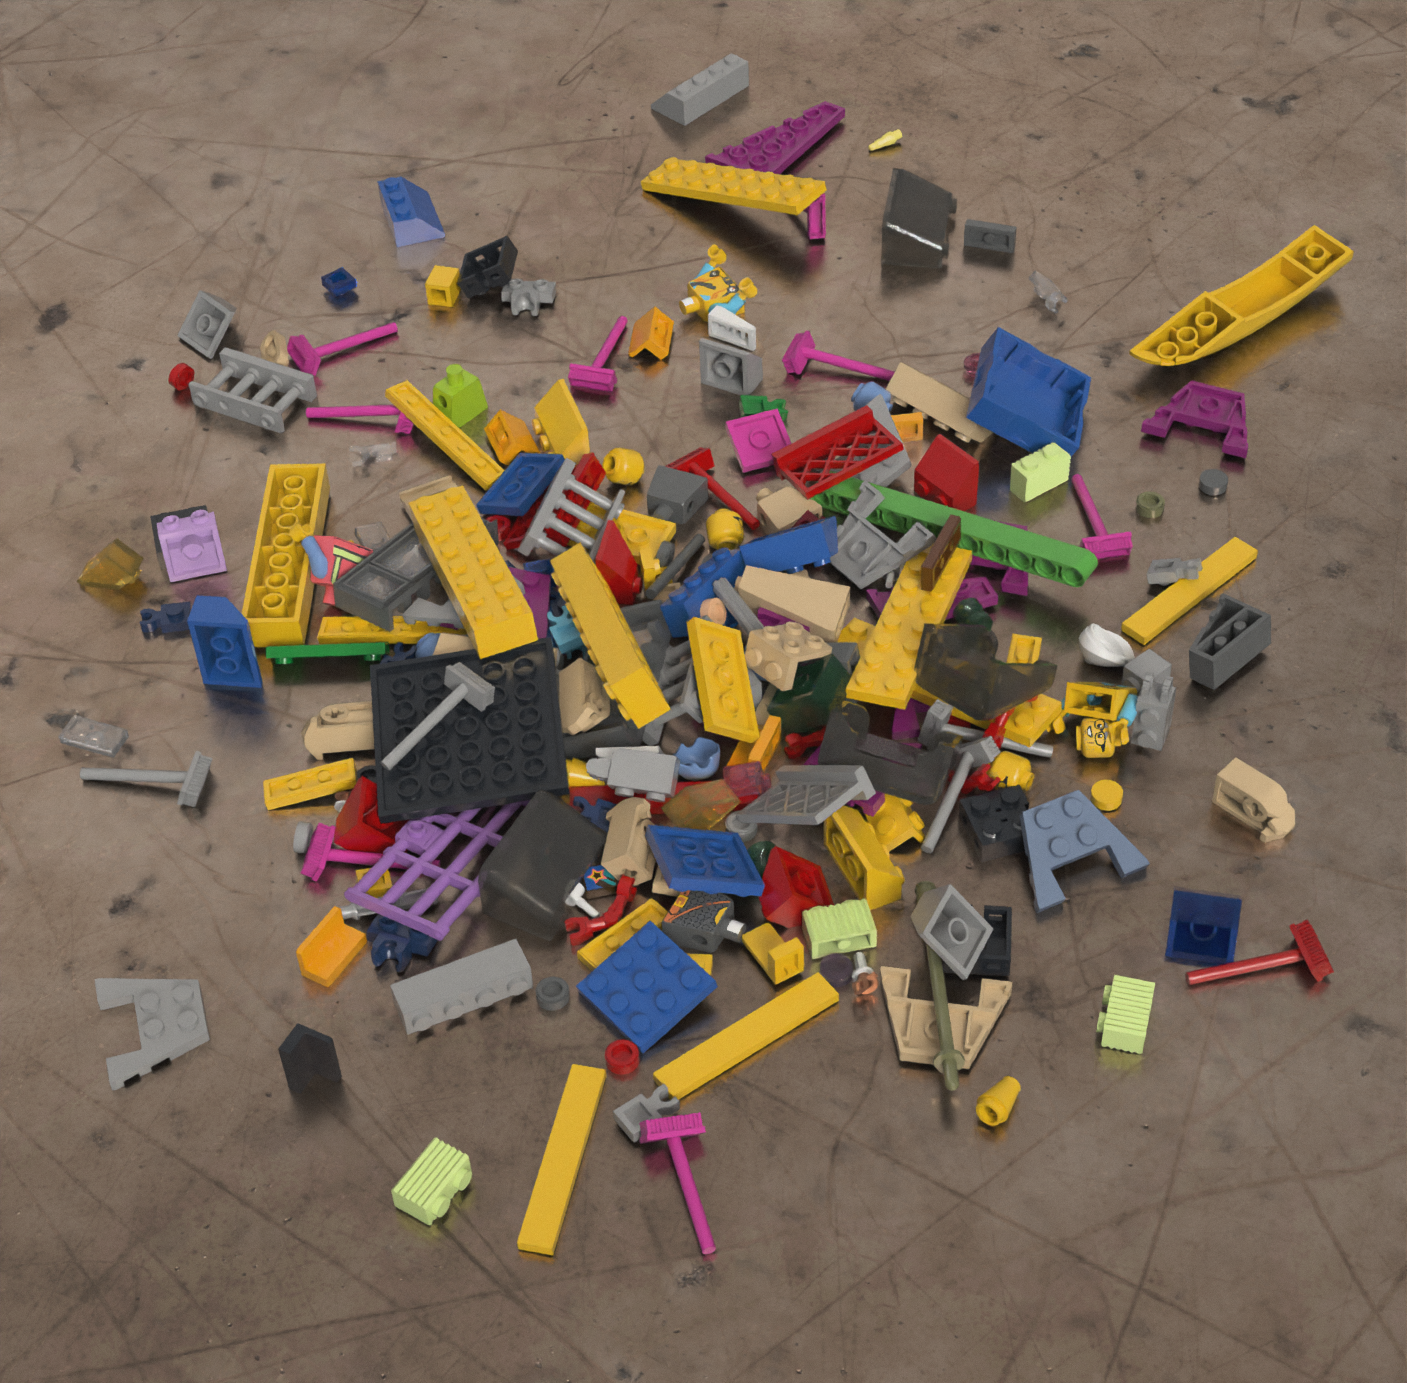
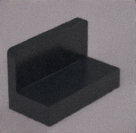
M297 1023L278 1048L289 1089L301 1094L315 1074L339 1082L342 1074L333 1039Z

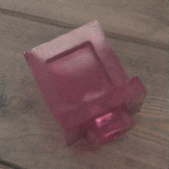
M760 761L723 767L724 792L727 799L758 794L759 797L772 787L770 774L763 772Z

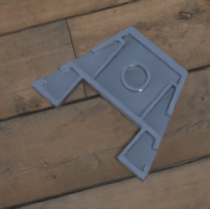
M1080 790L1026 810L1019 816L1026 856L1028 855L1031 872L1029 878L1034 890L1035 900L1033 903L1036 913L1056 906L1066 899L1052 873V870L1103 849H1106L1121 878L1143 870L1150 864L1148 859Z

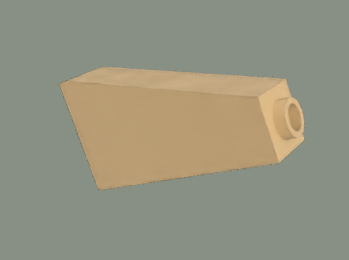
M746 565L742 577H737L734 587L755 615H758V609L762 607L810 627V633L821 637L825 643L838 642L850 606L849 586Z

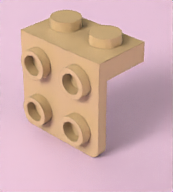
M787 622L778 626H765L763 629L753 630L749 633L745 651L746 665L781 691H787L792 689L798 662L831 655L832 647L826 644L821 637L805 630L803 625L797 622Z

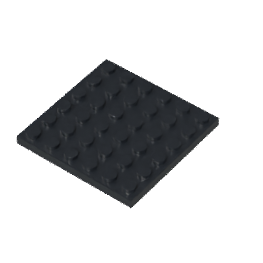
M551 637L540 638L538 641L483 659L479 658L475 649L370 665L378 816L381 824L570 794L554 648ZM460 662L495 687L494 701L486 706L485 710L481 712L468 701L462 699L390 771L381 765L380 762L452 692L450 688L444 685L446 666H453Z

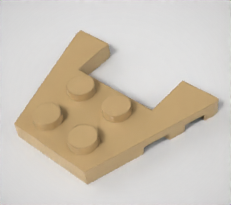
M881 966L880 980L900 1060L933 1064L934 1056L941 1052L934 1001L908 998L911 979L910 969ZM982 978L979 1005L977 1007L948 1003L954 1049L960 1051L965 1058V1064L962 1068L969 1069L1011 996L1012 982Z

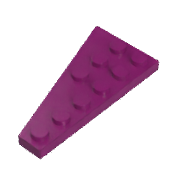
M824 101L803 111V116L796 119L789 117L783 120V125L777 128L772 125L743 138L742 144L735 147L731 145L724 147L723 152L718 155L713 153L706 155L705 163L781 174L845 117V108Z

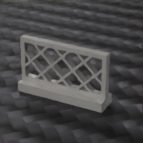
M783 765L775 771L779 782L736 815L739 821L743 823L819 825L848 801L868 800L876 792L863 765Z

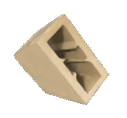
M786 486L775 493L768 488H763L756 497L758 501L757 519L760 521V527L767 535L792 528L807 510L818 519L822 516V506L812 499L807 500L799 491L792 487Z

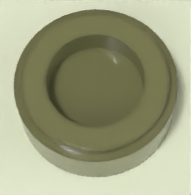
M1143 492L1136 499L1135 509L1143 517L1155 518L1164 512L1165 500L1163 496L1156 492Z

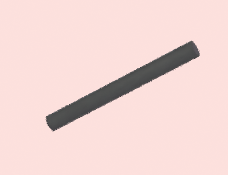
M696 534L645 592L649 599H655L705 542V537L702 534Z

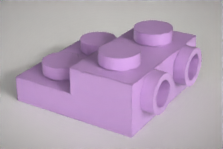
M196 510L190 517L180 519L178 516L170 515L165 517L162 522L157 523L158 536L170 582L227 571L214 512L208 513L206 510Z

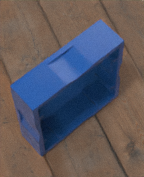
M997 327L981 348L966 418L1031 453H1034V451L1038 452V449L1051 445V443H1056L1072 457L1080 445L1083 428V409L1088 400L1091 377L1059 359L1042 353L1031 344Z

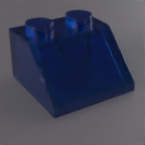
M1174 886L1165 956L1215 964L1234 962L1242 905L1241 896Z

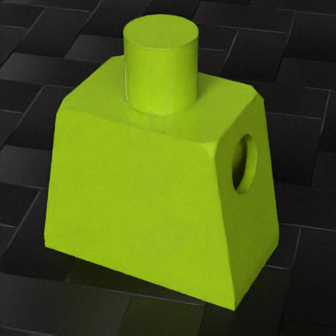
M451 364L446 368L447 376L433 387V404L460 428L486 410L488 405L478 377L462 369V366L459 364Z

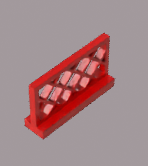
M866 405L771 455L777 476L782 481L787 479L808 500L899 453L904 448L902 442L874 418L872 409ZM873 430L876 431V435H875V436H873V435H868V434H869L870 432H872ZM860 444H872L870 448H858ZM879 444H890L886 448H877ZM836 456H848L847 460H835ZM855 456L867 457L861 461H853ZM812 468L823 469L822 473H810ZM831 469H843L838 473H829ZM807 481H819L809 488L805 486Z
M591 452L583 455L571 474L575 476L577 481L597 491L606 472L594 453ZM550 484L546 487L544 493L532 504L529 511L523 516H518L503 543L507 550L519 548L526 534L525 532H527ZM563 489L562 491L566 495V499L587 510L591 501L570 489L567 491ZM554 508L552 511L557 514L556 518L575 529L581 521L561 508L558 510ZM544 527L543 531H546L547 538L563 547H566L570 541V538L552 528L546 529Z

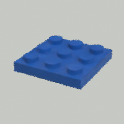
M657 825L647 826L645 837L669 889L679 892L687 890L704 891L708 894L729 893L740 897H747L749 895L762 896L765 884L738 833Z
M651 921L644 925L576 985L578 992L626 1039L632 1041L642 1054L718 987L715 979Z

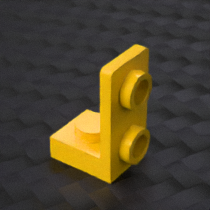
M765 923L742 935V942L775 985L804 971V946L797 937L785 943L770 923Z

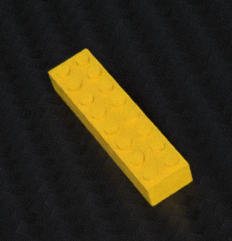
M325 463L271 464L269 467L241 613L248 620L254 647L305 645L314 583L310 580L311 567L308 555L301 542H295L291 538L289 530L297 523H300L301 526L308 524L313 528V533L310 536H323L330 493Z
M464 486L451 487L443 492L422 496L417 500L408 502L415 532L479 658L483 659L538 641L532 610Z
M581 542L550 560L555 572L551 573V576L559 587L558 591L566 602L565 606L573 617L572 620L580 632V637L588 649L587 652L596 666L595 669L604 682L603 686L612 700H616L617 706L625 720L632 719L638 729L671 710L608 583Z

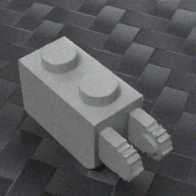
M1146 672L1136 703L1137 715L1134 719L1132 744L1162 751L1171 726L1177 687L1173 686V677L1166 676L1162 683L1154 682V672Z
M619 748L612 753V759L592 757L585 766L587 773L593 779L607 782V785L615 790V795L633 797L634 793L646 794L647 800L665 802V797L674 799L680 760L677 756Z

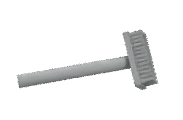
M460 662L453 666H446L444 685L450 688L452 692L380 762L381 765L390 771L462 699L468 701L481 712L485 710L486 706L494 701L495 687Z
M937 699L927 712L918 741L927 746V749L932 752L943 736L975 741L982 739L985 731L948 724L954 706L950 703L947 705ZM1005 737L1001 748L1051 758L1053 753L1052 745L1034 742L1029 748Z
M992 736L959 745L947 752L956 771L922 843L921 849L924 852H933L970 769L983 763H991L995 760L994 757L1001 753L998 750L999 748L996 747L995 741L992 740Z
M196 751L188 771L82 767L80 769V778L82 780L183 783L177 804L195 807L208 775L212 758L201 755V752Z

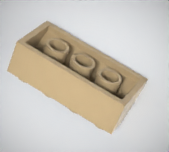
M902 362L899 363L886 388L893 395V402L905 408L910 404L915 407L912 411L913 413L921 412L924 419H927L928 416L935 418L933 424L946 431L950 427L955 429V436L968 443L971 439L981 443L994 433L966 418L970 401L969 397Z

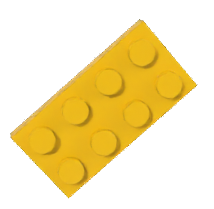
M590 502L587 511L601 519L604 518L607 512L593 502ZM624 509L617 519L613 518L635 561L639 565V549L651 547L653 559H656L661 543L664 540L670 542L676 533V523ZM580 521L576 528L593 539L598 531L583 521ZM570 539L567 545L575 546L578 543Z
M693 617L686 623L705 731L753 743L760 738L741 632L737 629Z

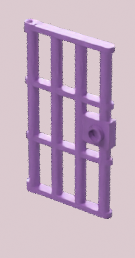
M546 799L505 804L484 828L469 823L481 808L462 811L457 817L449 814H440L410 819L395 835L393 846L387 847L383 851V856L353 888L350 887L344 892V896L350 902L441 941L449 933V927L476 897H480L485 892L484 888L509 859L522 850L521 846L540 824L556 812L557 806ZM521 805L536 810L511 839L496 834ZM436 822L447 828L443 831L439 827L434 826L431 823ZM459 832L474 838L446 870L431 864ZM486 843L501 849L473 881L459 876V873ZM407 849L421 856L416 858L404 852ZM394 862L409 868L381 899L366 894ZM421 874L436 879L408 911L393 905ZM449 885L464 891L436 923L421 918L422 914Z

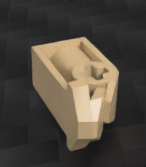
M579 658L559 672L563 733H569L572 736L580 731L585 733L610 715V697L603 686L604 682L598 675L595 666L582 658Z
M372 701L334 704L321 709L317 716L311 717L306 722L301 731L304 746L317 760H323L324 753L375 749Z
M1236 757L1217 774L1212 802L1261 832V841L1266 843L1284 838L1295 827V809L1288 803L1286 792L1276 781Z
M630 797L622 800L606 814V819L610 822L601 865L618 881L622 875L635 878L633 886L652 879L656 861L645 837L647 826L654 824L649 820L652 818L650 804L644 798Z

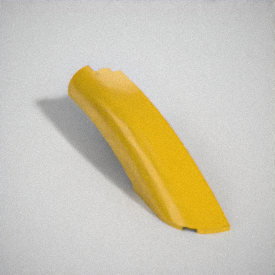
M1313 225L1258 268L1209 293L1204 291L1129 351V355L1145 363L1173 366L1188 363L1220 351L1256 332L1291 309L1348 264L1353 258L1354 251Z

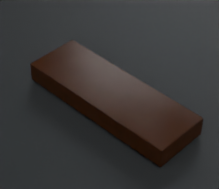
M950 514L921 566V590L931 592L934 589L961 541L960 516Z

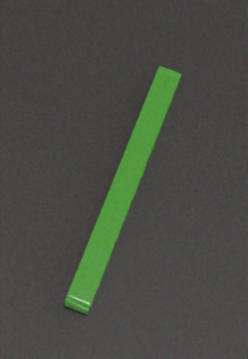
M850 477L810 499L820 504L822 508L848 516L850 512L847 509L852 501L856 502L861 493L859 488L864 481ZM868 482L885 497L866 518L870 523L906 534L916 522H919L937 538L950 514L960 516L961 541L957 546L958 548L972 550V555L1072 587H1081L1098 565L1095 554L1085 548Z

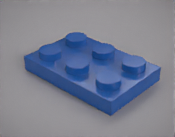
M519 453L476 504L480 514L523 516L526 514L532 504L544 493L546 487L553 480L556 472L565 460L563 455Z

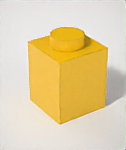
M434 266L425 283L428 304L453 307L461 291L457 284L460 274L459 268Z

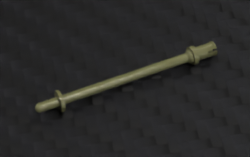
M921 881L916 884L914 890L917 904L924 892L936 889L934 883ZM926 943L941 1051L934 1056L933 1065L939 1072L944 1073L946 1088L950 1091H955L959 1087L957 1070L962 1069L965 1064V1058L960 1051L954 1049L942 958Z

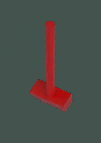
M699 447L696 451L694 450L685 455V457L683 456L665 466L706 477L708 489L730 510L738 513L744 523L752 530H756L760 526V521L706 472L715 466L710 448L704 449Z
M1307 919L1297 925L1294 923L1289 925L1299 948L1186 972L1185 978L1188 985L1304 960L1317 982L1322 981V977L1333 973L1334 970L1315 930Z

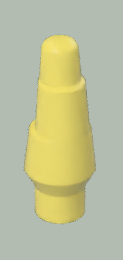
M897 129L893 132H887L870 144L868 149L874 151L895 144L897 140L902 138L901 131Z

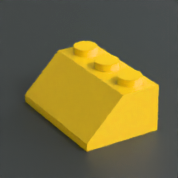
M559 379L534 407L535 419H532V427L535 435H540L539 440L543 452L547 451V454H562L564 459L568 458L579 464L583 455L590 453L588 428L564 379Z
M843 805L824 820V845L858 900L860 901L863 898L867 900L870 911L900 900L902 885L905 883L899 866L894 867L887 847L883 843L880 844L876 839L872 824L869 821L865 822L858 810Z

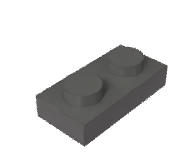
M967 219L964 229V245L1013 253L1016 244L1017 227Z

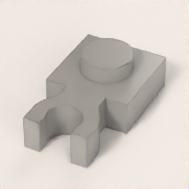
M1181 558L1152 560L1146 574L1148 584L1170 585L1177 582L1179 578L1198 579V571H1202L1203 568L1201 558L1182 561Z
M662 1084L655 1089L650 1098L646 1099L641 1093L613 1111V1118L633 1142H636L641 1137L640 1122L662 1118V1115L673 1114L680 1109V1102L676 1097L668 1102L662 1101V1099L669 1096L668 1087Z

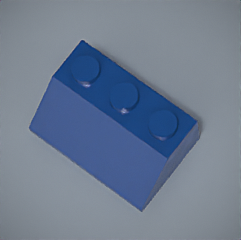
M390 177L386 180L377 181L381 207L397 247L445 237L444 230L427 191L403 177Z
M831 516L758 537L739 546L745 566L776 572L786 570L787 574H793L804 570V564L813 562L814 567L830 563V557L838 553L836 517Z
M197 595L187 623L203 683L262 688L263 682L248 620L226 597Z

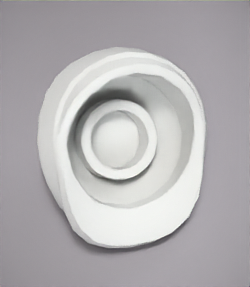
M1095 623L1087 626L1079 636L1081 653L1089 664L1104 667H1120L1135 659L1133 650L1125 639L1101 628Z

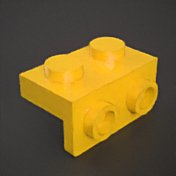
M891 781L878 789L885 791L884 804L874 816L867 814L865 816L872 824L878 842L885 844L888 852H890L911 837L922 843L925 839L922 828L925 825L917 812L912 811L910 806L914 802L909 793L904 788L899 790Z

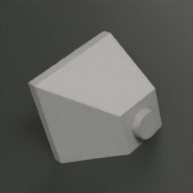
M199 290L177 336L206 357L212 359L237 308L219 296Z
M704 338L699 340L701 383L738 395H751L763 380L762 358Z
M951 884L924 892L910 916L918 935L962 980L968 978L994 930Z

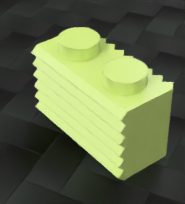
M1051 443V445L1038 449V452L1034 451L1033 454L1021 458L1020 461L1016 460V463H1012L1010 491L1023 502H1027L1069 480L1068 472L1070 471L1069 463H1071V456L1056 443Z
M864 898L860 901L846 900L841 904L837 903L835 906L830 905L829 907L815 906L809 911L804 910L802 912V930L811 959L876 947L877 929L867 900Z
M1114 974L1112 986L1105 985L1102 1005H1106L1108 1008L1107 1013H1099L1096 1032L1103 1033L1101 1042L1103 1047L1108 1046L1111 1049H1122L1125 1052L1129 1050L1131 1053L1136 1052L1137 1054L1143 1053L1155 982Z
M435 1137L391 1190L394 1205L427 1225H432L433 1220L437 1217H442L447 1212L451 1202L450 1199L454 1197V1194L458 1190H464L469 1184L472 1177L469 1156Z

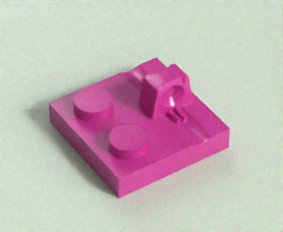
M778 409L726 421L725 429L743 473L774 465L771 454L792 444Z

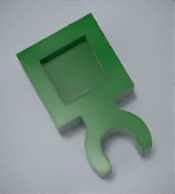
M740 395L739 408L741 418L778 409L782 421L787 419L786 400L775 399L769 402L767 396Z

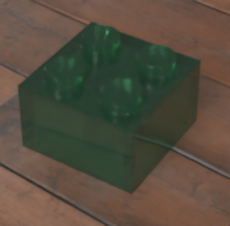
M833 653L798 665L792 689L781 691L778 688L767 708V712L772 716L781 718V728L787 735L798 732L804 733L811 728L823 724L829 725L838 717V711L846 699V687L851 675Z

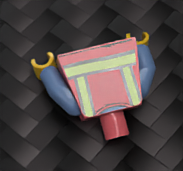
M297 523L290 528L289 534L295 542H301L308 555L311 567L310 580L314 584L326 587L323 604L335 606L333 583L371 555L373 550L355 544L353 540L346 541L335 536H310L313 533V528L308 524L301 526L300 523Z

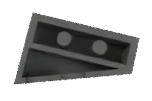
M1222 593L1216 610H1212L1209 615V622L1206 627H1202L1189 649L1190 678L1215 690L1271 644V615Z

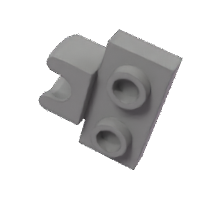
M518 278L511 279L508 284L503 286L501 292L502 301L511 302L513 315H518L521 310H530L531 315L536 316L540 309V303H553L556 294V282H548L545 279L536 281H523Z

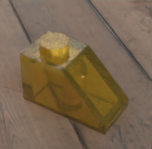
M115 538L86 563L76 582L85 586L119 590L125 584H133L141 574L139 567L144 558L122 541Z
M723 779L684 787L661 809L675 827L710 830L741 801Z

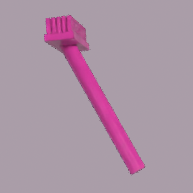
M823 193L803 210L807 213V235L809 239H825L826 214L825 193Z
M618 317L591 366L570 363L568 380L571 386L587 387L588 389L595 390L600 389L607 392L613 391L614 384L617 383L615 371L602 367L628 322L626 317Z
M392 322L316 348L311 346L304 335L290 336L287 351L296 365H298L300 371L316 376L321 362L320 357L398 332L396 323Z
M810 331L796 334L782 358L787 373L796 372V374H801L808 359L890 381L895 373L892 370L814 349L815 343Z
M395 405L306 408L307 418L399 415L395 432H403L409 435L414 424Z
M1079 474L1073 475L1071 482L1096 534L1094 537L1082 538L1079 547L1091 551L1097 559L1130 555L1133 548L1131 531L1108 534L1082 476Z
M318 823L312 834L300 873L311 877V880L317 882L324 870L326 861L374 866L383 854L332 849L331 844L335 834V826L331 825L330 827ZM434 860L431 864L440 867V860ZM395 862L390 866V868L409 869Z
M701 1113L650 1119L640 1122V1144L662 1140L667 1141L702 1253H713L716 1250V1246L681 1141L683 1137L697 1136L706 1132L705 1126L702 1125Z

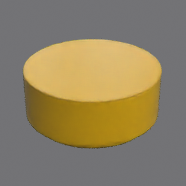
M1100 780L1092 786L1091 802L1100 810H1115L1122 803L1123 789L1115 781Z

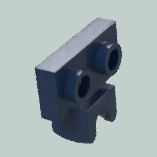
M377 914L366 931L367 941L373 942L371 958L374 966H380L386 959H396L398 961L396 965L397 972L405 970L412 959V953L428 956L438 941L429 937V935L380 914Z

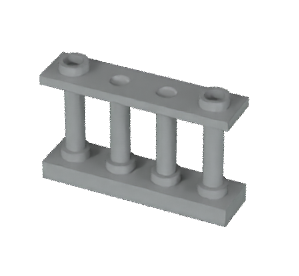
M226 347L219 353L223 369L207 386L193 381L189 383L193 405L281 434L285 431L282 413L296 398L312 402L317 397L313 375ZM231 376L241 379L229 393L218 390ZM252 383L263 386L251 400L240 397ZM274 391L285 393L273 407L262 404Z
M566 458L556 472L517 551L526 556L529 555L533 547L537 549L541 547L555 556H559L567 551V548L546 537L547 534L543 532L545 527L546 529L552 528L577 543L581 542L588 549L587 553L593 561L598 552L608 520L617 519L625 504L621 503L625 491L620 489L613 501L577 481L575 476L571 474L576 463ZM563 489L566 491L570 489L605 509L607 512L604 518L601 519L566 499V495L562 493ZM561 508L597 529L598 531L594 539L556 518L557 514L552 512L553 509L558 510Z
M707 615L701 618L713 622ZM689 640L676 647H672L669 644L666 649V656L663 667L660 670L658 684L668 704L669 701L681 696L679 703L670 706L671 710L646 724L642 740L648 746L659 743L665 722L684 713L690 714L699 724L703 722L693 658L691 657L680 663L681 657L691 653ZM687 674L686 680L674 685L675 679Z

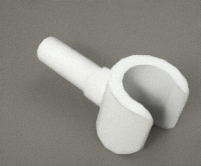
M900 565L882 576L886 580L885 586L887 588H891L893 581L899 578Z
M571 880L564 888V902L569 906L577 905L581 907L593 919L598 918L600 913L582 898L585 892L583 885L578 881Z

